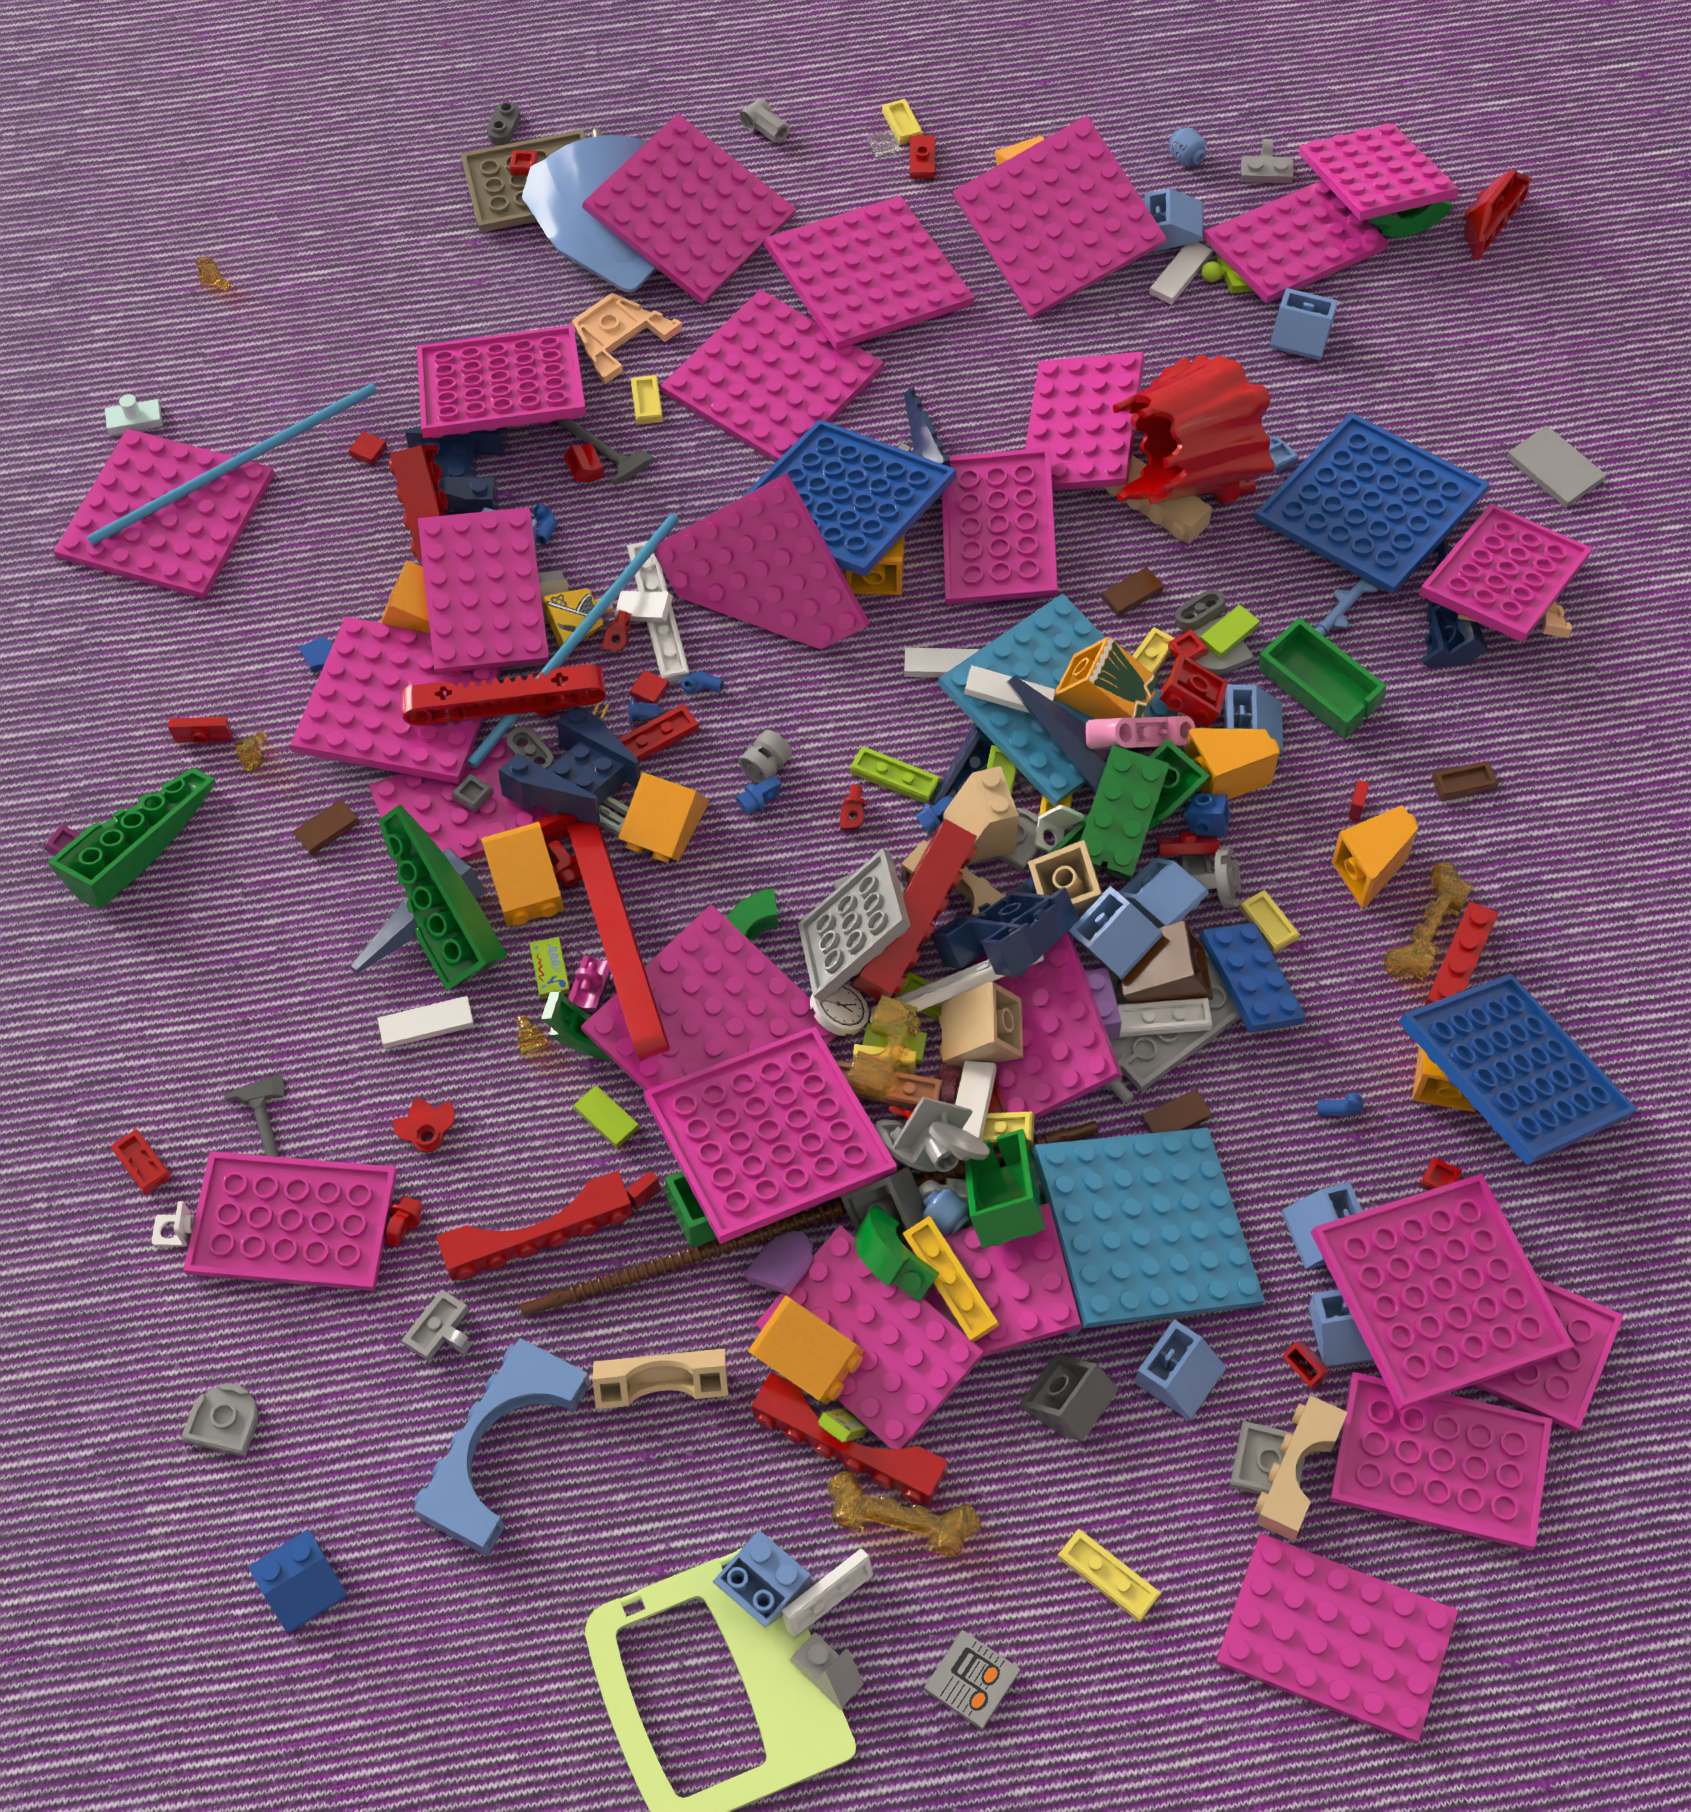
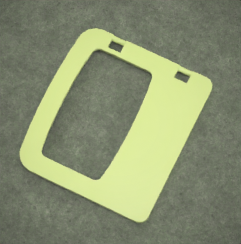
M741 1549L642 1588L638 1592L605 1603L595 1609L587 1619L585 1637L600 1691L626 1762L650 1812H732L844 1764L855 1755L856 1743L842 1708H837L790 1661L796 1651L811 1637L809 1629L806 1628L799 1635L793 1637L786 1630L783 1616L764 1628L713 1583V1580L723 1570L722 1566L729 1564ZM701 1599L714 1617L739 1671L761 1733L766 1761L757 1768L689 1797L682 1798L675 1794L649 1741L629 1688L620 1658L616 1635L624 1627L690 1600ZM642 1600L645 1609L626 1617L623 1607Z

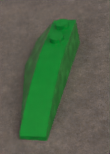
M1166 739L1149 756L1170 765L1148 830L1168 819L1210 779L1208 773L1169 739ZM1089 814L1047 854L1080 842Z
M191 768L161 786L162 790L158 793L151 795L147 793L138 799L137 805L128 810L121 808L113 813L114 818L103 824L98 821L88 827L48 861L49 867L79 900L100 910L138 877L177 836L215 785V778L195 768Z
M397 805L380 818L378 822L391 858H395L398 867L396 876L399 885H404L409 900L405 902L408 912H413L418 927L414 929L417 939L446 991L481 974L508 955L471 891L444 853L402 805Z

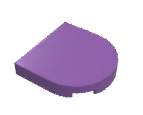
M790 1231L784 1233L764 1247L743 1276L750 1283L789 1295L812 1264L814 1258L812 1255L813 1243L803 1232Z

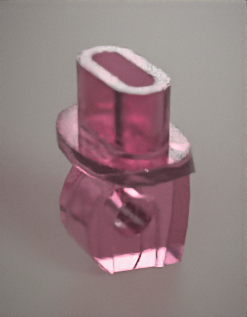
M941 1065L939 1067V1073L935 1075L934 1079L943 1080L941 1090L942 1102L955 1105L956 1094H958L963 1072L961 1066Z

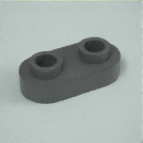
M503 102L496 106L487 126L488 139L493 144L503 145L511 141L520 121L519 107L515 103Z
M1216 590L1205 591L1179 607L1175 612L1177 627L1183 631L1191 629L1194 631L1221 615L1226 609L1224 594Z
M519 727L509 733L507 744L513 756L520 754L535 763H544L540 766L546 769L554 763L552 752L531 729ZM521 744H527L525 747H519Z

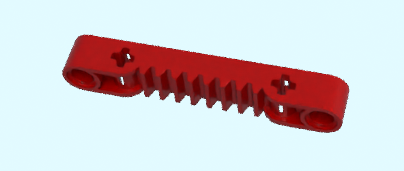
M586 664L556 668L550 671L546 677L544 673H540L538 679H534L532 674H528L525 681L518 675L515 682H511L509 677H505L504 682L499 683L498 679L494 678L491 685H488L486 680H482L480 686H476L474 681H470L467 688L464 687L462 682L457 687L450 682L412 685L402 691L403 720L410 725H428L594 705L602 702L606 696L604 671L598 665Z

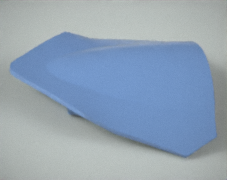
M602 135L581 139L558 149L545 160L530 167L522 199L560 254L624 292H634L657 268L586 212L582 205L584 200L647 142L621 135Z

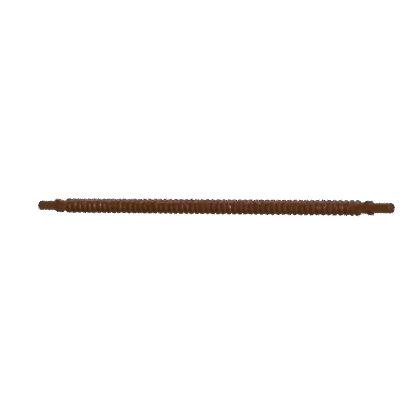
M1091 1121L1069 1129L1064 1127L1058 1128L1051 1135L1043 1133L1042 1138L1034 1136L1033 1145H1030L1032 1150L1037 1144L1073 1141L1098 1133V1127L1095 1121ZM995 1151L999 1163L1005 1164L1001 1151ZM959 1160L958 1164L950 1171H935L930 1174L924 1171L921 1177L915 1174L913 1178L918 1188L928 1180L939 1184L941 1182L946 1184V1178L957 1179V1177L965 1179V1164ZM836 1199L833 1205L827 1202L826 1207L818 1205L817 1210L809 1208L808 1213L801 1211L799 1216L791 1215L792 1218L790 1219L786 1217L782 1221H776L773 1224L766 1225L721 1244L715 1239L712 1240L711 1244L704 1243L702 1247L697 1246L693 1250L686 1247V1251L683 1253L677 1250V1254L673 1256L671 1253H668L667 1258L659 1256L658 1261L650 1259L649 1264H645L642 1261L640 1267H636L635 1264L632 1265L630 1270L624 1267L621 1273L615 1270L614 1275L610 1276L609 1273H606L605 1278L597 1276L595 1281L588 1279L586 1284L578 1282L577 1287L571 1284L569 1289L564 1291L552 1290L550 1291L551 1295L520 1304L523 1317L552 1307L558 1310L564 1304L571 1301L577 1304L579 1298L586 1301L589 1295L595 1298L598 1292L604 1295L605 1290L609 1289L610 1292H613L614 1287L622 1289L624 1284L631 1286L633 1281L639 1284L642 1278L648 1281L650 1279L649 1276L654 1275L657 1278L660 1272L667 1275V1271L670 1269L676 1272L677 1267L681 1266L682 1269H685L686 1264L694 1266L695 1261L703 1263L704 1258L711 1261L713 1255L720 1258L723 1252L729 1255L732 1249L738 1252L739 1247L747 1249L748 1244L756 1246L757 1241H761L763 1244L766 1238L772 1241L776 1235L780 1236L792 1230L800 1231L801 1227L809 1229L810 1224L816 1227L819 1221L825 1224L827 1222L826 1219L829 1218L832 1221H835L836 1216L844 1218L847 1210L843 1202Z

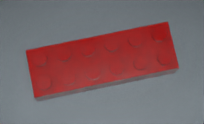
M947 819L941 823L902 891L911 926L901 937L896 938L890 943L882 954L874 957L862 968L851 985L853 988L880 1003L885 1002L889 997L893 999L896 994H899L907 980L906 977L902 976L903 973H908L910 968H913L921 954L917 947H922L924 942H927L935 928L931 921H936L938 916L943 913L949 902V899L945 897L946 894L950 895L952 890L957 887L963 876V873L959 870H963L966 864H969L977 850V847L973 845L977 838L976 835Z

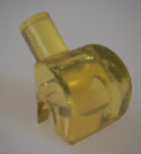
M209 257L196 259V266L200 273L198 274L200 284L216 285L222 290L227 291L231 283L221 277L216 262Z
M261 730L257 731L253 737L234 743L245 771L255 770L264 762V755L260 746L267 739V735Z
M520 1015L516 1018V1023L519 1027L517 1042L522 1057L549 1046L541 1029L530 1024L526 1015Z

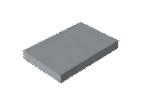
M1547 425L1509 451L1507 459L1565 508L1601 484L1606 477L1603 471Z

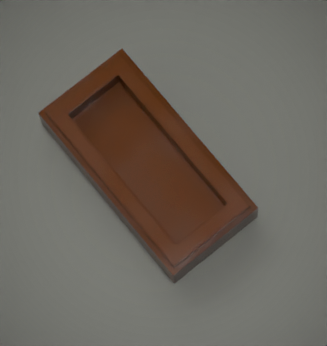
M1145 567L1102 592L1101 598L1119 617L1162 592L1164 585L1148 567Z
M1489 760L1433 772L1431 777L1441 802L1497 790L1499 785Z
M340 799L295 829L293 833L308 853L313 855L359 824V820L343 800Z
M1195 1089L1142 1114L1141 1119L1149 1133L1191 1129L1211 1119L1212 1113L1198 1090Z

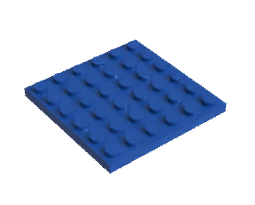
M1351 412L1255 512V520L1394 595L1489 491L1490 483Z
M819 419L743 496L788 473L838 566L865 577L957 478L956 469Z
M1511 973L1406 1012L1398 1021L1406 1030L1408 1036L1419 1044L1427 1053L1428 1058L1436 1063L1448 1077L1451 1084L1463 1093L1470 1101L1471 1106L1481 1113L1490 1123L1492 1129L1507 1142L1515 1155L1522 1159L1526 1165L1626 1120L1638 1110Z

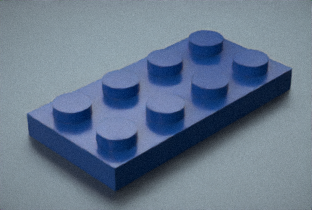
M1255 922L1202 930L1199 939L1203 943L1210 960L1249 1033L1303 1024L1306 1016Z

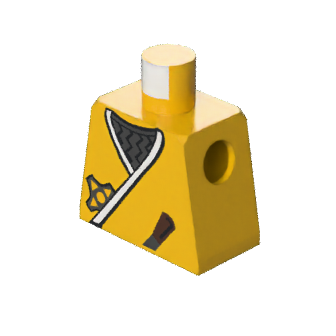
M588 588L547 595L542 600L543 610L559 648H561L601 599L594 600ZM612 604L607 608L603 615L613 611ZM601 617L582 640L602 628L604 624Z

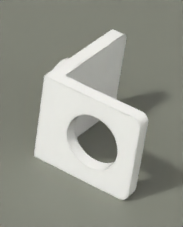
M1059 805L1038 817L1034 846L1049 852L1063 839L1066 828L1084 820V814L1064 805ZM1045 830L1053 833L1055 837L1053 846L1048 845L1044 841L1043 832Z
M178 1201L176 1215H157L155 1217L152 1244L154 1246L189 1247L190 1234L192 1233L195 1218L188 1210L184 1201ZM168 1223H175L174 1232L176 1236L169 1239L162 1237L161 1229Z

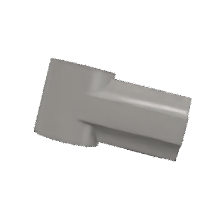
M758 98L739 113L742 124L748 130L753 131L757 129L773 142L780 144L789 133V125L772 113L770 105L763 98Z

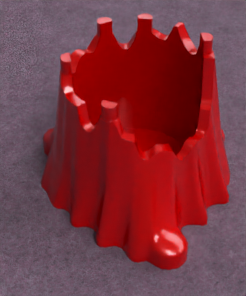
M1199 355L1192 362L1186 357L1180 359L1174 367L1165 368L1159 378L1151 382L1150 387L1122 402L1114 404V413L1127 410L1130 414H1133L1130 420L1134 430L1144 433L1140 449L1148 458V465L1140 472L1141 477L1124 486L1122 491L1117 493V499L1120 502L1129 499H1149L1150 505L1169 500L1210 493L1221 504L1227 505L1238 500L1240 496V481L1256 480L1261 473L1272 472L1275 468L1269 451L1271 440L1263 430L1261 423L1264 413L1270 406L1271 400L1268 390L1263 385L1249 383L1242 365L1236 360H1230L1220 355L1210 360L1205 355Z

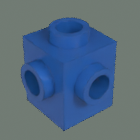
M1193 794L1189 806L1184 808V822L1189 823L1190 833H1196L1197 836H1226L1231 817L1227 794Z

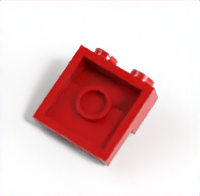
M1180 653L1174 661L1169 678L1163 685L1159 700L1164 702L1171 711H1179L1190 717L1196 726L1209 728L1221 712L1229 682Z

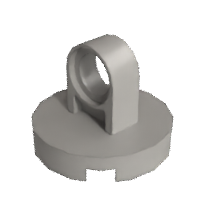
M1231 848L1217 850L1215 855V872L1191 875L1205 888H1217L1220 902L1223 908L1226 909L1239 907L1241 901L1239 898L1235 899V892L1241 891V879L1237 859H1230V855L1234 853Z

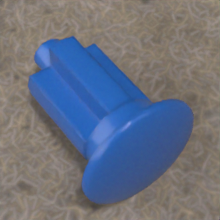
M633 699L630 700L628 710L630 724H633V720H654L658 716L665 714L664 709H659V704L634 703Z

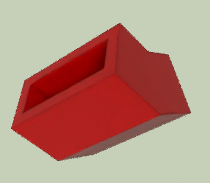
M592 443L582 446L571 444L564 458L574 480L590 483L604 478L603 466Z
M1303 1341L1295 1342L1282 1355L1285 1361L1312 1390L1324 1382L1331 1372ZM1300 1353L1318 1372L1314 1378L1294 1358L1297 1354Z

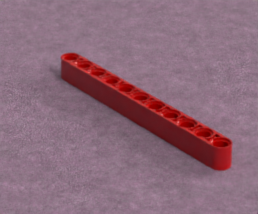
M578 821L568 825V832L629 1034L639 1060L643 1061L669 1051L670 1046L606 842L599 824Z

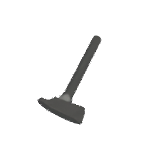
M555 420L587 444L592 443L595 450L614 462L618 468V474L612 478L614 485L632 478L653 461V456L642 450H636L629 457L621 453L619 454L573 420Z
M281 1076L269 1077L244 1085L224 1096L226 1102L240 1101L244 1105L251 1107L256 1118L266 1156L279 1157L266 1110V1100L282 1098L284 1096V1083Z

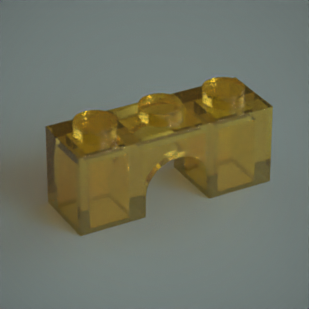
M882 995L870 1023L872 1033L886 1038L888 1045L884 1051L878 1054H867L858 1051L847 1081L853 1090L884 1101L887 1092L892 1093L898 1080V1075L895 1074L899 1064H905L910 1050L907 1044L911 1036L916 1037L921 1020L918 1019L917 1007Z

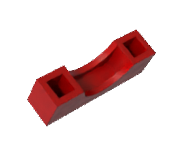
M1469 901L1425 1005L1466 990L1498 912Z

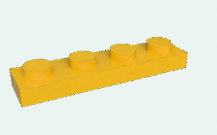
M930 1216L902 1233L916 1256L940 1273L934 1284L970 1341L975 1342L1000 1326Z

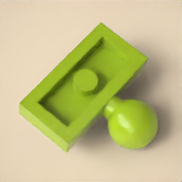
M1217 253L1218 263L1210 261L1202 268V277L1207 282H1216L1221 276H1224L1230 294L1253 291Z

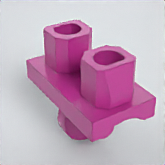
M586 955L582 958L568 999L586 1013L594 1014L599 1009L611 975L608 961L596 960Z

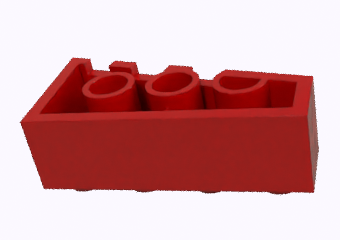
M437 444L420 445L390 453L389 467L391 473L397 479L398 487L396 488L399 502L403 503L406 514L403 516L406 529L411 532L413 540L411 541V551L413 556L417 557L418 563L422 562L418 518L445 516L444 510H447L448 504L446 493L439 487L440 478H443L441 466H437L434 460V455L439 454Z

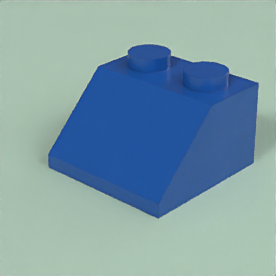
M309 1529L248 1566L261 1592L287 1634L348 1597Z

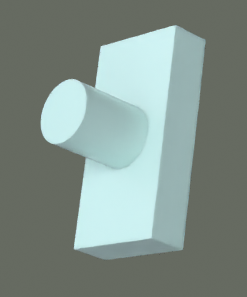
M127 394L120 398V406L105 408L106 426L109 435L124 433L127 428L138 431L163 426L161 405L158 399L137 403L133 395Z

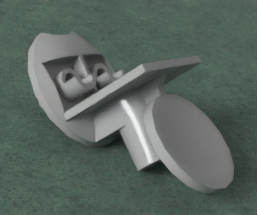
M926 1097L921 1098L906 1123L882 1119L877 1121L874 1126L897 1167L904 1165V1167L909 1166V1168L920 1171L947 1172L952 1170L959 1160L968 1161L971 1158L984 1160L990 1154V1149L984 1142L963 1130V1127L973 1113L971 1109Z

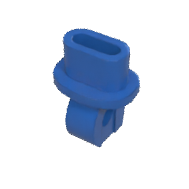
M774 775L757 785L749 784L744 787L745 792L736 796V801L747 815L756 810L762 812L764 811V804L772 801L779 795L781 782Z
M952 795L942 798L933 807H930L928 803L924 804L925 809L915 815L927 834L939 827L943 822L942 814L954 799Z

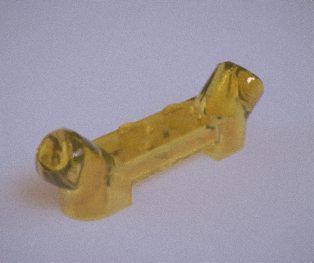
M1438 863L1431 869L1429 880L1438 899L1436 902L1430 900L1423 916L1427 917L1424 925L1421 923L1417 924L1411 937L1415 941L1414 944L1387 951L1384 956V966L1391 977L1397 978L1410 974L1424 981L1439 950L1438 947L1430 944L1447 911L1459 916L1474 885L1459 877L1453 863Z
M848 1471L841 1472L832 1477L827 1486V1490L835 1503L830 1520L845 1528L863 1532L866 1520L928 1536L929 1551L955 1557L961 1555L964 1540L980 1530L981 1523L977 1513L971 1505L966 1503L943 1516L930 1514V1510L923 1506L911 1505L908 1508L897 1505L898 1502L890 1497L879 1496L878 1499L865 1496L852 1472Z

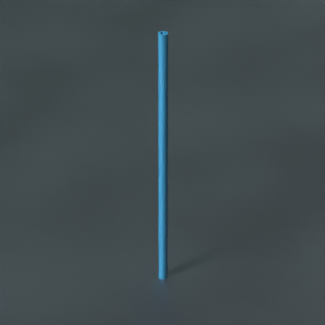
M373 383L365 386L88 535L87 539L92 546L376 394L375 386Z
M670 514L540 673H544L546 677L550 671L562 665L657 549L658 543L662 542L679 522V518L676 515ZM521 713L505 715L468 759L467 763L476 769Z

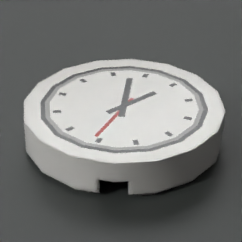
M846 983L840 987L837 993L829 996L824 1002H820L813 997V993L811 995L810 1007H813L816 1012L814 1017L817 1022L826 1030L836 1035L845 1036L846 1033L855 1035L868 1022L869 1010L866 1001L856 989Z

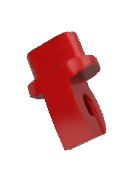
M619 610L616 621H611L605 632L602 649L622 651L627 646L628 630H632V627L628 626L632 613ZM616 635L620 637V641L618 643L614 642V637Z
M851 785L850 794L843 801L840 814V830L858 829L863 824L864 812L862 808L866 806V800L861 798L862 786ZM854 813L857 815V818L850 819L849 815Z
M558 840L547 844L551 864L555 868L556 880H561L566 887L581 881L583 878L576 856H570Z
M402 1196L398 1204L391 1206L390 1215L392 1218L386 1229V1244L398 1248L408 1230L414 1229L420 1224V1213L424 1208L420 1201Z

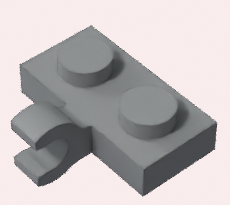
M1263 139L1261 156H1242L1241 182L1292 184L1293 157H1273V139Z
M441 1289L401 1340L403 1345L427 1361L432 1359L445 1341L456 1351L465 1355L472 1344L468 1341L469 1338L455 1328L469 1311L467 1305Z

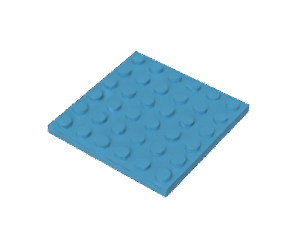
M1063 593L939 677L937 682L946 694L1053 807L1086 784L1063 752L1057 749L1030 713L965 695L964 690L971 665L1011 677L1016 676L1021 680L1049 687L1056 691L1073 655L1106 638ZM1154 688L1155 694L1143 711L1145 713L1144 717L1177 716L1178 711L1168 709L1167 705L1159 700L1160 693ZM1053 698V702L1084 723L1095 719ZM1123 748V749H1126V750L1131 751V750L1134 749V748Z
M1208 1128L1037 1144L1032 1149L1045 1199L1050 1204L1083 1328L1258 1307L1265 1302Z

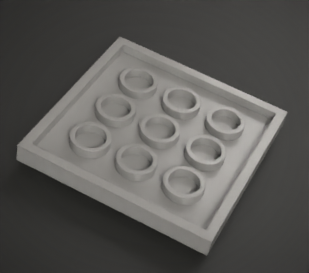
M884 848L798 923L813 997L820 1002H824L829 996L837 993L845 982L852 976L859 974L867 963L874 957L882 954L890 943L896 938L901 937L911 926L892 855Z

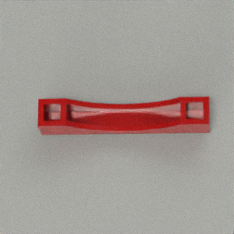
M619 1170L588 1181L581 1193L565 1209L537 1225L508 1231L484 1230L465 1225L437 1235L436 1238L451 1280H467L475 1276L479 1271L488 1268H500L507 1261L518 1257L527 1258L533 1256L537 1250L548 1246H561L568 1239L578 1235H591L598 1228L608 1224H621L628 1217L633 1216V1210Z
M772 1372L769 1373L751 1405L753 1416L759 1425L767 1429L775 1427L785 1432L784 1436L796 1444L805 1442L813 1446V1450L818 1455L826 1459L834 1457L844 1462L843 1466L855 1474L864 1472L874 1477L873 1481L877 1485L885 1489L893 1487L903 1492V1497L914 1504L920 1505L923 1502L930 1506L948 1471L947 1460L920 1446L904 1449H879L863 1446L853 1441L841 1442L818 1425L819 1418L807 1403L801 1388Z

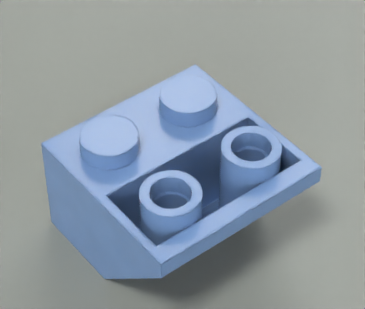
M1171 188L1145 194V205L1167 238V243L1153 250V252L1203 241L1202 201Z
M1286 288L1269 348L1321 361L1334 322L1338 300Z
M1227 684L1224 699V729H1266L1271 739L1274 738L1277 741L1280 754H1283L1282 702L1257 685Z
M1154 858L1118 892L1157 928L1180 922L1191 910L1197 908L1200 901L1209 894L1207 888L1175 861Z
M1111 886L1107 888L1068 931L1084 949L1121 980L1164 935L1131 902Z
M1350 1182L1320 1189L1281 1211L1305 1270L1326 1265L1310 1233L1315 1226L1363 1212Z
M1339 1289L1313 1293L1308 1309L1322 1362L1328 1368L1374 1361Z
M1174 1319L1138 1369L1135 1384L1191 1421L1227 1367L1202 1337Z
M758 1530L713 1580V1583L760 1625L766 1628L782 1616L781 1611L805 1593L810 1587L811 1574L764 1533Z

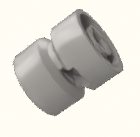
M765 730L753 743L754 747H749L739 758L738 764L751 780L759 784L778 772L777 768H781L793 755L792 749L779 734L771 730Z

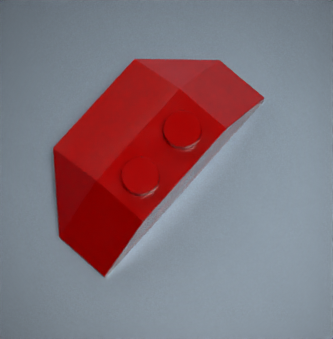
M1511 169L1494 180L1486 191L1482 190L1476 199V204L1468 207L1463 218L1466 221L1463 232L1474 259L1480 260L1527 198L1532 178Z

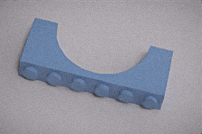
M519 1338L515 1346H510L506 1351L502 1361L504 1364L498 1374L494 1373L489 1378L485 1387L486 1393L480 1402L474 1403L469 1411V1421L463 1430L456 1432L450 1443L451 1450L445 1460L442 1458L437 1462L432 1472V1481L427 1488L424 1487L420 1490L414 1501V1511L421 1521L486 1556L490 1553L505 1526L501 1517L489 1510L480 1501L474 1490L472 1461L481 1437L500 1417L520 1407L550 1404L567 1408L574 1412L591 1385L587 1372Z

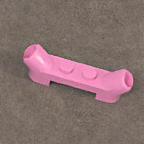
M1188 716L1088 720L1086 723V746L1089 749H1111L1112 745L1120 748L1159 747L1166 739H1169L1176 746L1186 745L1188 731L1195 728V724Z

